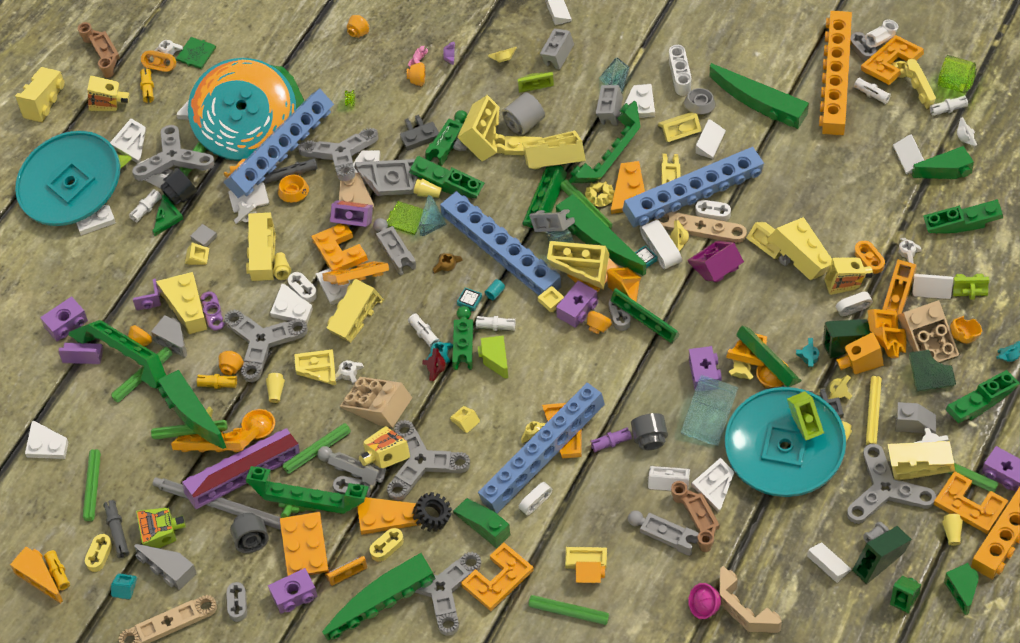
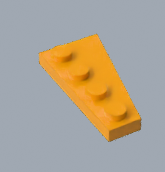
M252 426L251 430L242 431V428H234L233 431L228 433L220 431L226 445L224 449L208 442L198 434L178 436L171 445L173 450H181L182 452L198 450L199 452L233 450V452H240L259 434L258 426Z

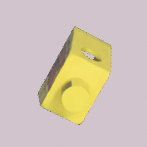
M90 76L87 89L89 111H116L119 102L129 103L130 93L120 92L117 81Z
M832 258L824 281L830 295L860 288L864 278H872L873 271L871 266L863 267L860 258Z
M387 426L364 441L365 453L359 455V460L363 466L374 463L379 468H386L410 458L407 441Z

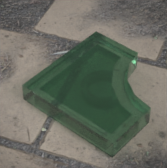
M929 349L909 353L916 392L956 385L952 365H943L937 362L931 356Z

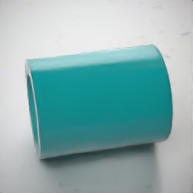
M495 279L485 290V295L489 299L495 300L505 289V285L500 280Z

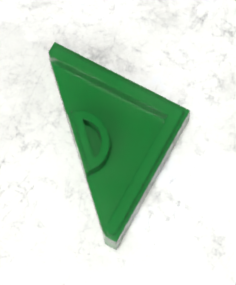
M165 194L162 195L161 204L158 208L155 227L152 231L154 236L159 235L183 220V215Z

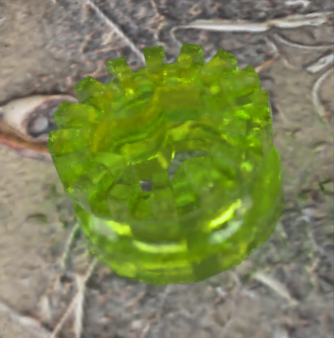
M345 90V106L349 104L355 106V91L349 92Z

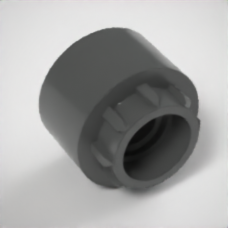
M659 413L645 414L631 421L634 442L639 444L641 449H658L666 442L665 439L668 437L664 415Z
M254 513L238 515L230 527L235 548L241 553L259 551L269 541L263 519Z

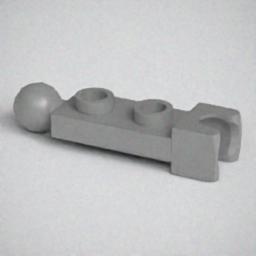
M376 219L373 227L378 232L376 233L377 239L394 264L400 276L403 275L402 268L406 265L415 270V259L404 245L394 227L387 228L388 223L385 219Z
M326 446L321 447L317 452L319 460L323 462L328 461L335 469L346 470L352 476L362 478V481L375 486L376 481L382 482L384 479L386 468H379L374 463L363 466L360 460L340 452L334 454L331 448Z
M636 510L628 514L627 519L630 525H641L640 533L672 546L685 555H692V545L688 542L697 544L698 532L687 527L685 529L651 513L646 518H643L642 513Z

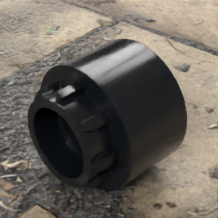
M178 168L163 179L164 183L160 187L174 205L180 202L184 204L198 192L192 182Z

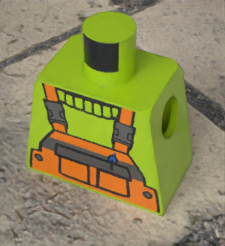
M169 508L136 511L141 540L144 546L161 548L176 541L175 530L186 527L184 516L172 518Z

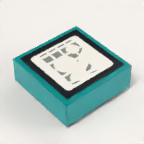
M646 245L635 252L646 263V268L658 261V257Z
M465 287L457 300V306H466L471 311H475L482 299V293Z

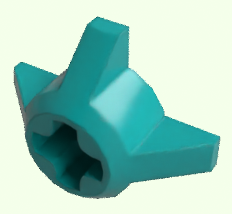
M808 338V345L802 350H796V355L808 364V367H813V364L819 360V350L813 346V338Z
M1020 341L997 350L999 355L996 358L1006 362L1017 360L1020 357Z
M435 342L431 346V353L426 360L432 356L433 348H438L445 363H450L448 350L453 348V344L451 342Z

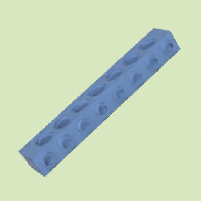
M320 88L316 90L224 181V184L237 198L243 195L247 197L254 190L253 186L255 184L259 185L265 179L264 175L266 173L270 174L277 167L275 164L278 161L282 162L288 156L286 152L288 150L293 151L299 145L297 141L305 139L310 134L308 130L316 128L321 123L319 119L321 117L324 119L331 113L330 108L334 103Z
M750 147L624 200L623 212L633 227L645 225L648 221L655 218L659 219L666 213L676 212L681 207L692 205L699 199L709 198L718 191H725L730 186L739 185L751 177H758L762 172L764 162L754 147Z
M456 191L440 204L441 215L538 296L551 286L556 290L561 288V276L556 270L550 269L544 260H539L534 256L533 252L529 248L526 249L522 246L517 238L511 237L505 228L499 227L490 216L487 217L483 214L478 206L472 205L466 196H461Z
M587 382L478 491L482 504L498 514L605 405L602 393Z

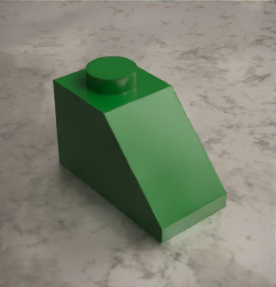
M968 563L946 572L944 583L964 615L969 614L979 580L977 571L974 568L972 569Z
M901 576L893 586L890 605L909 613L920 594L921 584L913 578Z

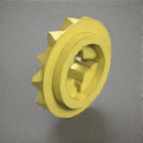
M597 181V183H591L586 188L585 197L594 206L603 207L613 201L615 190L606 181L604 183ZM600 190H603V193H601V194L598 195V197H597V192H600Z

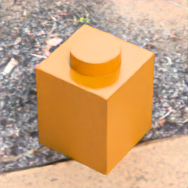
M576 561V583H601V578H605V566H601V562Z

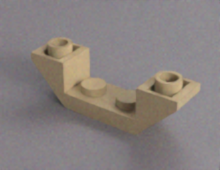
M722 566L720 568L719 587L721 606L748 632H780L782 621L775 611L772 612L766 608L755 617L749 608H745L740 604L737 596L731 594L737 589L738 579L733 571L727 570Z

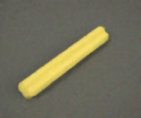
M880 376L871 377L866 445L877 444L882 381Z

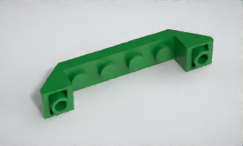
M636 101L631 102L629 105L625 103L619 110L621 114L617 119L625 127L620 132L622 136L620 138L617 137L612 142L611 146L613 148L610 151L607 150L602 155V162H598L593 168L586 163L580 167L577 165L570 173L572 175L568 180L570 183H595L603 177L641 127Z
M101 320L72 330L68 334L78 343L82 344L95 338L107 343L109 347L115 348L122 352L124 356L135 360L139 365L144 366L141 380L152 388L160 387L158 379L166 376L160 358L156 353Z
M254 466L250 467L246 477V482L266 501L341 514L362 504L369 489V486L349 483L344 495L270 482L271 469Z

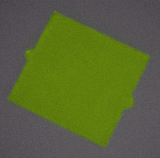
M397 201L394 209L390 211V216L387 220L388 227L393 226L396 230L415 235L420 225H423V219L427 214V210Z

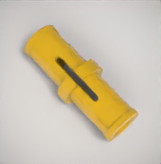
M142 69L140 71L142 100L148 103L147 97H149L151 103L154 101L152 72L150 69H146L147 74L145 75V70Z
M220 374L197 375V387H214V389L237 387V376H220Z
M52 550L45 553L44 559L48 564L49 573L54 578L58 590H65L70 587V582L65 574V567L60 563L56 551Z

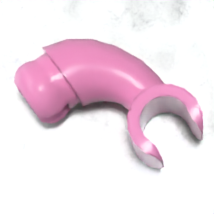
M424 46L417 48L408 66L419 63L428 53V49L424 50Z

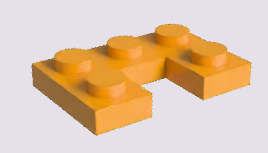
M895 35L861 65V71L890 85L901 75V69L891 65V63L898 57L905 61L909 59L917 61L924 55V49Z
M340 223L311 236L313 243L331 271L347 270L368 261L367 255L360 244L344 251L339 247L338 244L353 238V234L347 224Z
M372 261L359 264L357 268L350 270H334L322 273L323 281H328L331 284L345 285L349 283L348 280L352 279L361 281L370 275L372 277L382 276L383 272L389 271V265L385 262Z
M954 471L934 500V505L949 514H959L960 519L988 535L1008 505V500L990 491L981 506L964 497L972 485V480Z
M502 543L490 555V560L502 569L498 575L489 581L475 569L461 582V586L490 611L534 571L533 566L506 543Z

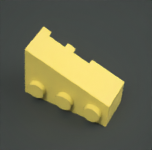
M41 67L31 78L32 82L29 85L25 84L23 87L24 91L21 94L17 93L15 97L23 118L43 123L45 117L49 115L52 104L56 102L58 93L63 89L65 82L61 71Z
M488 95L472 104L457 137L482 162L497 153L495 140L498 139L496 126L499 125L500 107Z
M271 212L249 213V247H247L249 263H246V272L250 274L252 281L274 280L273 266L276 232Z

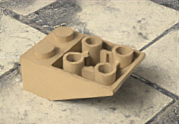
M939 300L897 315L902 329H905L906 338L923 368L959 355Z
M359 377L340 407L377 425L393 428L413 397L401 382Z

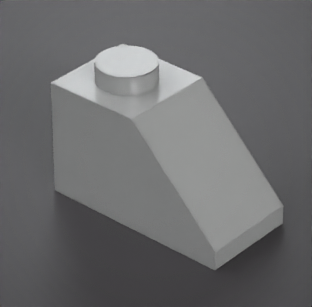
M164 315L151 331L154 342L163 347H168L172 352L185 358L187 351L181 323L175 318H169Z
M898 402L896 432L925 433L924 429L930 428L931 433L936 434V415L918 403Z

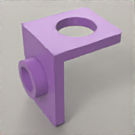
M156 278L153 279L155 294L133 298L136 310L161 306Z

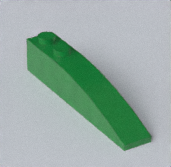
M713 63L710 64L709 77L738 101L770 119L799 129L808 115V102Z
M574 194L556 205V213L564 209L570 210L566 214V220L574 217L575 223L568 227L572 235H576L585 244L606 246L609 258L614 263L624 268L627 267L642 276L646 274V263Z
M177 370L158 379L160 384L158 391L161 397L165 398L168 408H173L179 418L196 434L222 449L226 448L221 432L181 372Z

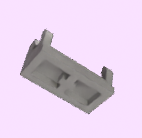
M554 28L540 52V56H542L546 66H549V61H551L555 69H561L574 46L570 31Z
M601 85L596 116L599 117L603 125H605V119H609L613 126H618L619 120L617 118L620 115L619 110L623 101L619 85Z
M564 209L559 213H544V210H539L529 215L535 232L564 231L575 223L574 217L566 220V214L570 212L569 209Z

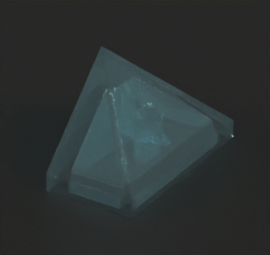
M615 58L599 79L605 85H619L621 93H623L629 66L619 58Z
M428 195L419 223L420 236H425L446 225L433 197Z

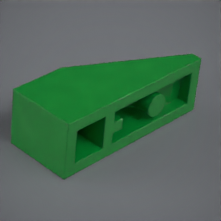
M961 146L914 164L912 176L913 178L958 179L960 177H967L973 171L974 161L965 147Z
M468 498L453 510L456 516L496 549L511 535L508 522L494 511Z

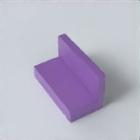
M64 343V348H59L58 352L63 363L100 364L103 345Z

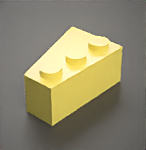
M576 131L522 143L526 164L532 169L586 161L582 139Z
M804 217L776 228L766 239L770 244L773 242L781 250L780 253L783 256L786 254L794 261L793 265L809 280L818 278L828 271L832 258Z
M550 241L547 260L551 267L604 290L609 252L606 246Z
M193 272L156 281L160 295L176 314L188 334L208 330Z
M354 279L353 283L349 284L345 297L339 301L334 316H331L327 323V329L332 334L350 343L363 328L364 324L362 322L367 315L370 317L373 315L374 311L372 309L377 302L381 304L384 300L373 287L357 279Z
M950 441L888 444L894 480L902 481L955 471Z

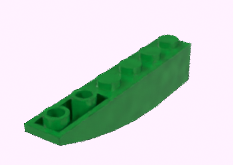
M422 553L384 573L354 596L322 631L327 641L339 638L342 632L358 627L360 622L367 618H374L378 615L379 611L384 608L393 607L398 600L412 596L419 588L430 586L436 578Z

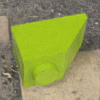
M504 335L481 338L478 354L479 358L483 357V364L504 379L509 378Z
M804 391L787 398L792 417L805 440L824 433L812 396Z

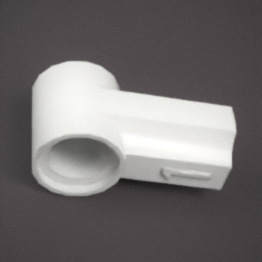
M893 20L883 21L882 26L865 35L866 45L872 48L887 43L895 36L898 24Z

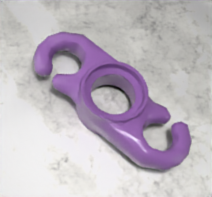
M205 292L200 299L204 306L203 311L208 327L213 331L220 330L225 323L221 316L222 312L218 298L213 292ZM208 296L212 297L209 302L203 301ZM210 308L218 309L214 314L207 313ZM216 320L222 321L217 326L213 325V322Z

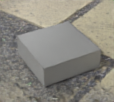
M202 224L190 237L198 245L207 247L217 237V234Z

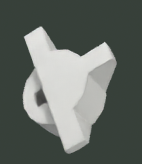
M164 40L154 51L174 55L176 51L183 50V46L175 44L171 40Z
M963 117L960 118L957 129L959 139L962 142L976 146L974 130L966 124Z
M239 201L237 204L240 209L238 217L234 219L235 224L242 221L249 222L248 214L256 213L254 204L248 206L243 201Z
M901 238L899 254L907 258L909 263H913V257L916 252L922 251L921 247L911 240Z
M349 360L343 361L335 374L336 381L343 378L351 380L352 384L357 381L355 378L357 370L363 368V364Z
M925 428V436L922 441L914 443L946 442L949 439L947 435L939 437L931 433L930 428Z

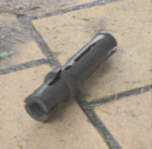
M315 158L300 163L295 162L293 165L273 170L270 174L266 173L264 175V182L268 184L281 180L288 175L301 176L302 173L317 170Z
M109 500V506L107 502L103 504L107 516L106 524L110 527L117 558H125L124 553L127 557L130 552L128 551L121 525L122 517L118 514L116 501Z

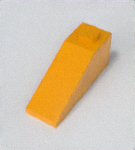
M897 259L882 310L897 311V315L903 312L913 283L914 274L917 270L916 264Z
M25 547L10 564L14 574L61 604L63 601L42 559L43 555L36 549L31 550Z

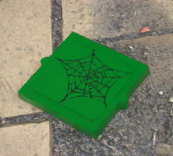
M190 37L183 50L177 56L176 61L187 64V66L202 69L216 49V45L205 42V40Z

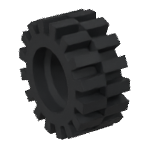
M430 492L429 495L425 493L419 498L412 514H414V520L418 519L416 524H422L421 529L424 530L427 527V531L431 532L433 528V531L437 532L438 529L441 530L451 517L452 513L450 512L452 508L449 507V501L444 502L446 500L444 496L441 499L439 498L440 494L437 493L434 496V492ZM425 508H434L439 513V516H430Z

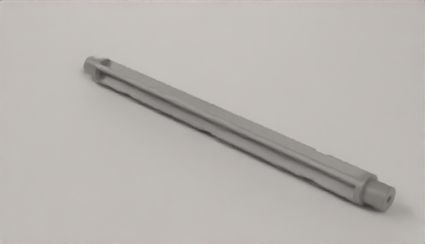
M154 478L153 486L187 498L182 484L164 478ZM221 497L206 504L235 515L254 513L263 519L265 525L281 530V517Z

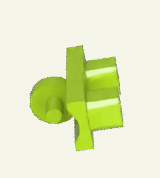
M956 274L953 281V296H969L970 300H975V296H988L989 277H984L983 274H975L973 277Z

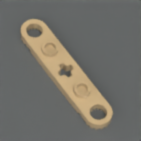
M676 212L666 213L663 217L668 218L669 221L665 223L660 222L665 230H671L672 232L674 221L679 220L689 235L725 242L740 243L746 239L747 235L746 228L741 224ZM739 230L742 235L734 236L732 232Z
M202 595V597L196 600H191L128 630L125 629V631L120 633L119 643H124L125 638L128 636L135 637L132 643H151L213 615L217 610L216 601L210 595ZM205 602H210L212 606L209 610H203L201 605ZM166 619H169V621H171L170 626H167L165 624Z

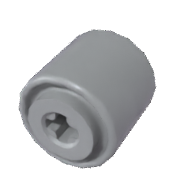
M527 92L523 93L502 110L506 125L518 135H524L545 118V112L541 104L534 96Z

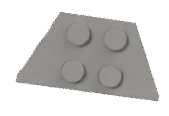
M415 159L355 162L354 166L355 170L377 196L413 194L416 181L419 178L409 173Z

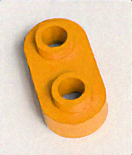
M149 50L145 51L141 56V63L146 68L168 72L176 67L175 57L168 53ZM151 56L154 58L153 62L150 61ZM167 59L170 61L169 66L166 64Z
M859 241L855 245V256L861 259L864 267L871 266L873 274L882 272L885 265L882 255L871 242Z

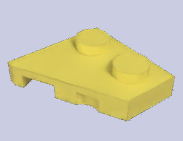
M333 349L294 354L297 375L336 385Z

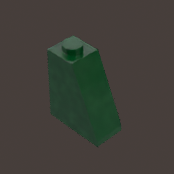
M868 320L825 322L822 344L829 358L846 354V345L872 333L869 329Z
M898 526L866 543L852 571L863 582L868 584L905 553L912 539Z

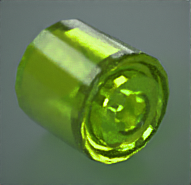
M947 55L943 62L937 85L966 94L971 89L976 76V63Z

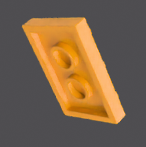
M320 512L280 518L288 576L304 568L309 575L329 572Z

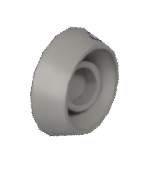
M702 88L691 90L684 100L686 109L696 114H707L715 108L716 104L712 93Z

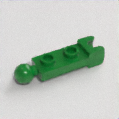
M459 110L455 113L454 120H447L433 143H430L426 149L425 158L431 161L434 157H438V165L443 166L448 158L447 155L458 139L459 132L468 115L465 111Z
M461 306L456 312L459 320H454L453 369L458 370L459 364L465 362L468 365V369L472 370L473 319H469L471 317V310L466 306Z

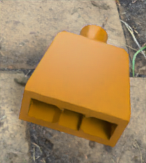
M873 332L846 345V356L836 359L840 370L851 367L854 374L884 366L881 347Z

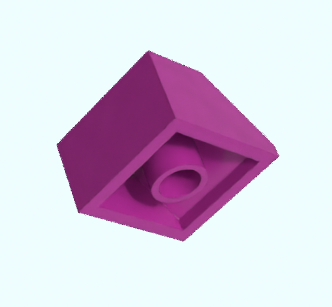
M715 241L687 260L706 281L713 282L721 281L724 279V275L736 271L739 265L744 263L735 243Z

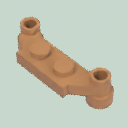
M87 22L79 24L77 28L79 35L85 43L91 42L100 58L98 66L103 76L106 78L112 77L115 64L120 59V56L106 31L92 30L91 24Z
M682 481L674 482L671 486L673 500L676 503L684 504L699 532L698 544L700 550L703 552L710 551L714 544L715 532L720 528L717 519L702 493L697 494L687 490V485Z

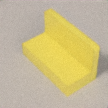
M692 112L658 123V126L663 129L666 142L702 131L697 114Z
M755 222L746 238L774 259H778L781 250L773 242L770 244L766 240L775 229L766 222Z

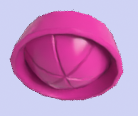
M699 583L690 591L688 605L691 613L696 618L707 619L717 613L721 605V598L719 592L707 583Z

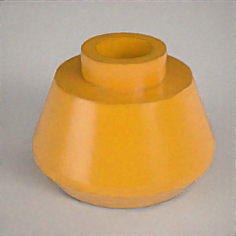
M352 15L347 24V32L351 37L359 38L369 33V24L362 16Z
M419 62L411 65L410 69H407V79H410V83L420 87L425 84V64Z
M590 311L587 315L586 325L589 326L588 330L595 334H599V332L604 333L612 325L611 319L598 312Z
M136 325L130 327L129 338L144 347L152 343V336Z
M224 351L218 356L219 369L225 375L236 374L243 367L244 361L236 352Z

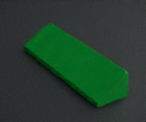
M561 165L545 168L522 223L523 226L533 228L529 216L532 213H536L539 210H544V213L552 212L561 191V182L567 176V172Z
M617 288L614 289L610 300L612 303L668 342L673 344L679 337V332Z
M743 325L739 328L736 336L786 387H791L802 381L750 328Z

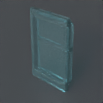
M701 375L681 434L718 446L738 387Z

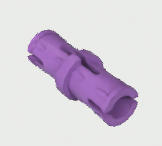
M628 427L617 432H608L603 437L590 440L593 451L597 452L610 446L613 448L616 444L632 439Z

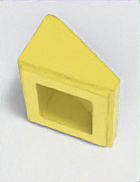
M191 243L187 249L185 264L206 265L209 248Z
M465 406L450 417L451 421L466 433L480 422L476 412Z

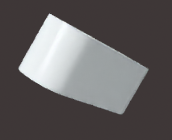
M673 45L669 49V65L674 88L678 95L686 96L691 91V74L686 52L683 46Z
M659 220L640 227L644 241L658 257V262L663 269L682 262L679 250Z

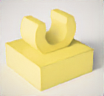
M551 286L538 296V302L548 311L554 312L564 296Z

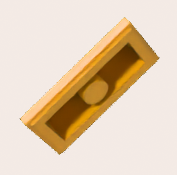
M360 556L326 573L325 576L330 585L333 586L367 569L366 559L364 556Z

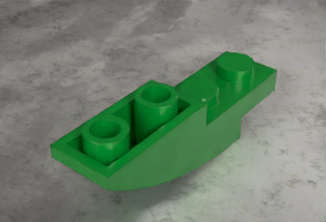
M420 156L416 157L409 171L410 174L441 187L443 192L454 194L457 191L461 196L464 195L467 198H477L485 182L453 167L448 170Z
M996 199L961 209L959 205L923 215L928 233L947 234L985 228V223L1003 219V213L999 201Z
M1005 370L979 384L975 391L948 404L945 410L958 424L966 419L971 421L1003 400L1020 383Z

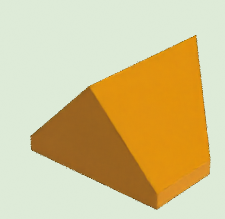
M627 267L609 268L607 271L608 287L612 291L617 288L636 302L641 277Z

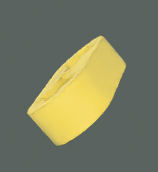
M397 528L389 529L372 543L370 554L373 560L377 562L384 561L402 546L404 539L401 530ZM390 537H398V540H391ZM375 550H383V553H376Z
M97 535L86 554L85 564L92 572H98L104 567L111 552L112 542L108 535ZM105 541L106 545H102L100 549L99 544ZM97 558L99 562H95L92 565L91 561H95Z

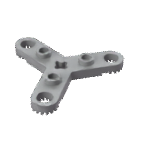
M168 125L161 129L162 152L136 165L132 171L136 180L143 181L144 179L145 181L152 175H157L173 165L207 171V169H212L215 163L213 156L210 154L181 149L178 127Z
M366 128V130L363 129L359 134H354L340 143L312 142V140L309 142L307 140V142H301L298 149L300 155L304 157L333 160L337 178L341 181H348L355 177L351 156L375 143L379 137L376 129Z
M230 310L224 317L226 326L249 343L241 370L244 380L248 382L257 381L261 377L270 347L302 338L308 332L306 322L299 318L290 322L262 328L239 310ZM232 317H239L235 323L229 321ZM295 326L303 327L302 330H300V332L293 330ZM258 338H260V339L264 338L265 341H261V340H260V341L258 342ZM250 369L256 370L253 375H247V371Z
M400 420L395 425V433L404 438L408 443L410 458H408L387 486L388 495L392 500L399 501L404 499L425 472L463 473L469 469L470 458L466 453L427 450L412 422ZM403 427L410 429L406 434L400 433L399 430ZM422 457L424 461H422V464H418V460ZM458 459H463L466 461V463H464L463 466L461 465L459 467V465H455V462ZM395 487L403 488L399 494L392 492Z
M869 444L864 448L863 459L865 460L873 485L848 507L847 517L851 522L855 524L863 523L888 500L909 506L922 507L923 509H929L934 505L936 494L932 489L893 479L885 453L880 445ZM871 450H875V452L877 451L879 456L870 457L868 453L869 451L871 452ZM882 486H889V491H882ZM927 494V496L931 497V500L928 502L922 501L920 496ZM858 509L862 511L863 515L859 517L854 516L852 511Z
M476 552L465 553L464 556L456 560L438 576L434 575L436 579L433 580L430 586L426 588L421 587L415 591V593L432 597L438 628L444 635H453L459 629L452 592L461 586V582L475 569L477 571L480 570L481 558ZM469 559L477 561L476 565L468 567L465 563ZM437 585H444V590L442 591L439 589L437 591ZM450 620L454 622V626L450 629L443 627L445 621Z

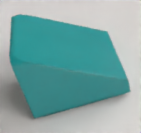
M118 573L111 583V596L131 599L137 576Z

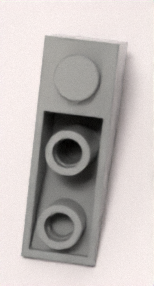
M139 544L134 545L137 559L143 564L145 562L149 564V568L154 574L162 575L164 581L170 587L175 586L180 590L197 574L194 564L178 552Z

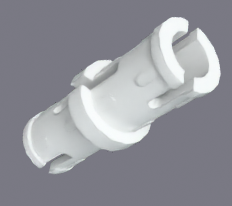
M860 77L854 84V88L866 93L867 97H873L884 104L891 97L890 93L881 90L876 84H870L862 80ZM868 87L869 89H871V90L877 92L878 94H876V93H874V92H872V91H870V90H868V89H866V88Z
M965 95L951 100L949 98L945 99L944 102L930 105V113H932V116L946 112L952 113L953 110L968 107V100L965 99Z
M153 189L144 200L141 199L139 201V205L129 214V217L137 223L162 198L161 194Z
M413 314L409 317L408 323L413 326L417 331L416 334L423 338L430 348L435 342H440L439 338L431 331V327L425 324L418 314Z
M477 316L476 328L493 329V331H515V319L499 318L498 316Z

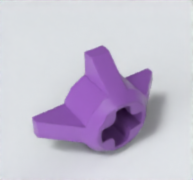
M455 42L449 43L443 49L444 60L454 65Z

